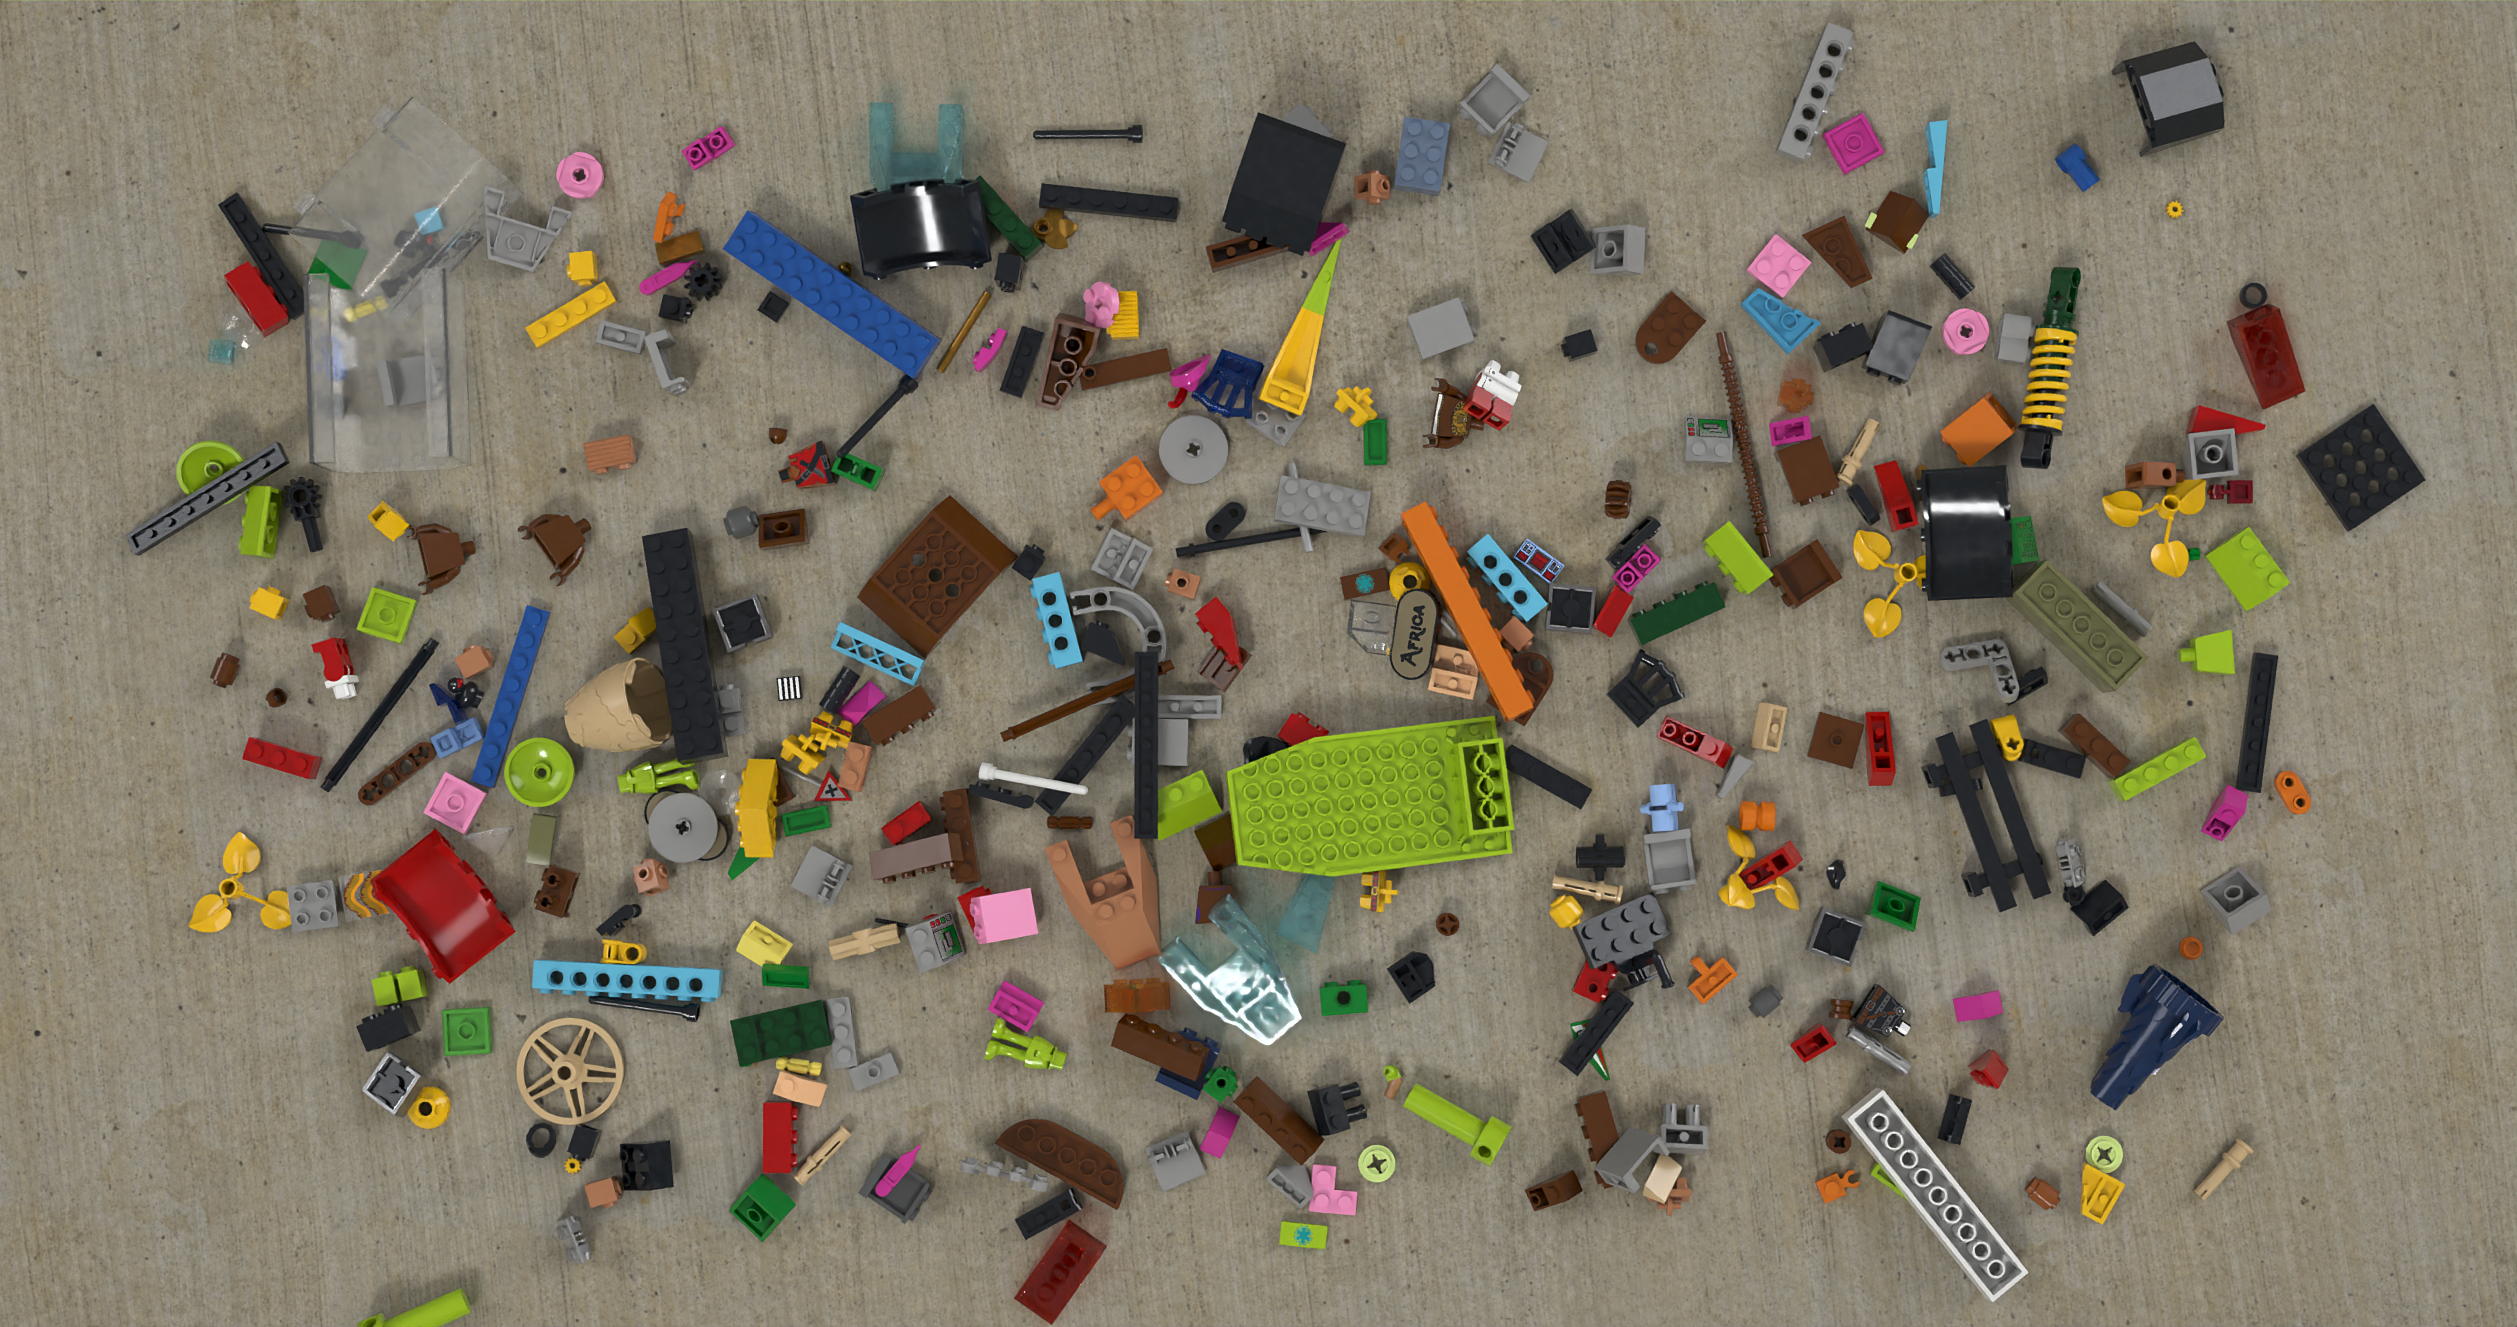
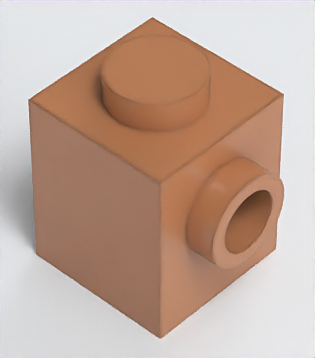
M1174 569L1173 574L1168 573L1165 586H1168L1167 591L1169 593L1194 600L1201 577Z
M1515 616L1499 631L1503 639L1501 644L1509 652L1513 650L1516 653L1520 650L1525 652L1534 643L1531 640L1534 634Z
M476 644L463 649L464 653L454 658L464 678L468 680L494 668L492 663L494 657L491 651L483 646H476Z
M616 1175L584 1185L590 1208L602 1205L603 1209L615 1206L616 1201L622 1198V1183L616 1179Z

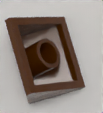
M1890 191L1876 212L1877 217L1871 228H1866V231L1905 254L1908 250L1907 244L1915 234H1918L1929 215L1915 199Z
M805 509L759 515V548L762 550L810 544Z
M1231 814L1194 831L1213 871H1219L1236 862Z

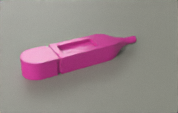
M696 260L674 263L650 278L645 279L639 285L641 293L649 296L657 292V290H661L686 274L691 265L697 263Z
M919 1144L912 1151L903 1154L881 1179L875 1188L877 1195L881 1197L888 1195L912 1167L916 1154L921 1148Z

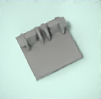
M1508 122L1488 163L1529 183L1549 142L1522 129L1523 126L1518 123L1511 124Z
M1260 400L1245 422L1249 424L1250 428L1253 427L1261 432V435H1266L1267 439L1270 438L1276 442L1277 446L1285 447L1307 414L1303 412L1301 416H1298Z
M2075 838L2067 841H2057L2058 846L2055 847L2058 858L2068 856V858L2058 861H2069V865L2060 867V869L2070 868V870L2061 871L2063 883H2066L2067 887L2072 885L2078 887L2085 883L2084 879L2087 878L2085 866L2080 864L2079 856L2082 855L2080 843L2076 842Z
M811 845L791 887L822 904L832 907L853 866Z
M333 880L287 886L292 932L339 926L335 896H338L337 886L334 887Z
M1188 1130L1145 1149L1163 1192L1206 1174Z
M572 1215L564 1220L557 1221L558 1227H556V1232L560 1240L564 1239L567 1247L564 1251L568 1261H572L573 1265L590 1259L591 1251L588 1243L586 1242L578 1246V1243L585 1241L586 1238L578 1241L575 1239V1237L584 1234V1232L573 1234L582 1229L578 1218L575 1219V1216Z

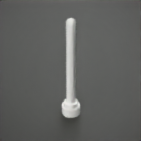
M983 762L979 770V780L990 782L991 780L1001 779L1085 795L1088 792V788L1083 785L998 770L991 763Z

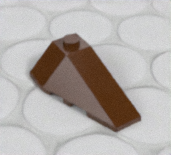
M1059 312L1053 326L1036 402L1037 406L1056 411L1060 409L1083 369L1096 351L1101 328L1083 318Z

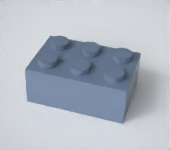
M1404 117L1394 190L1439 196L1450 123Z

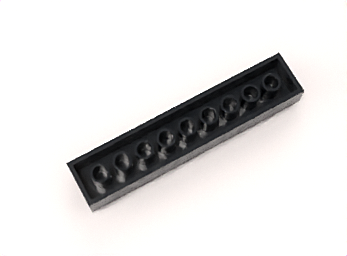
M688 528L642 536L677 761L682 765L728 757L693 535Z

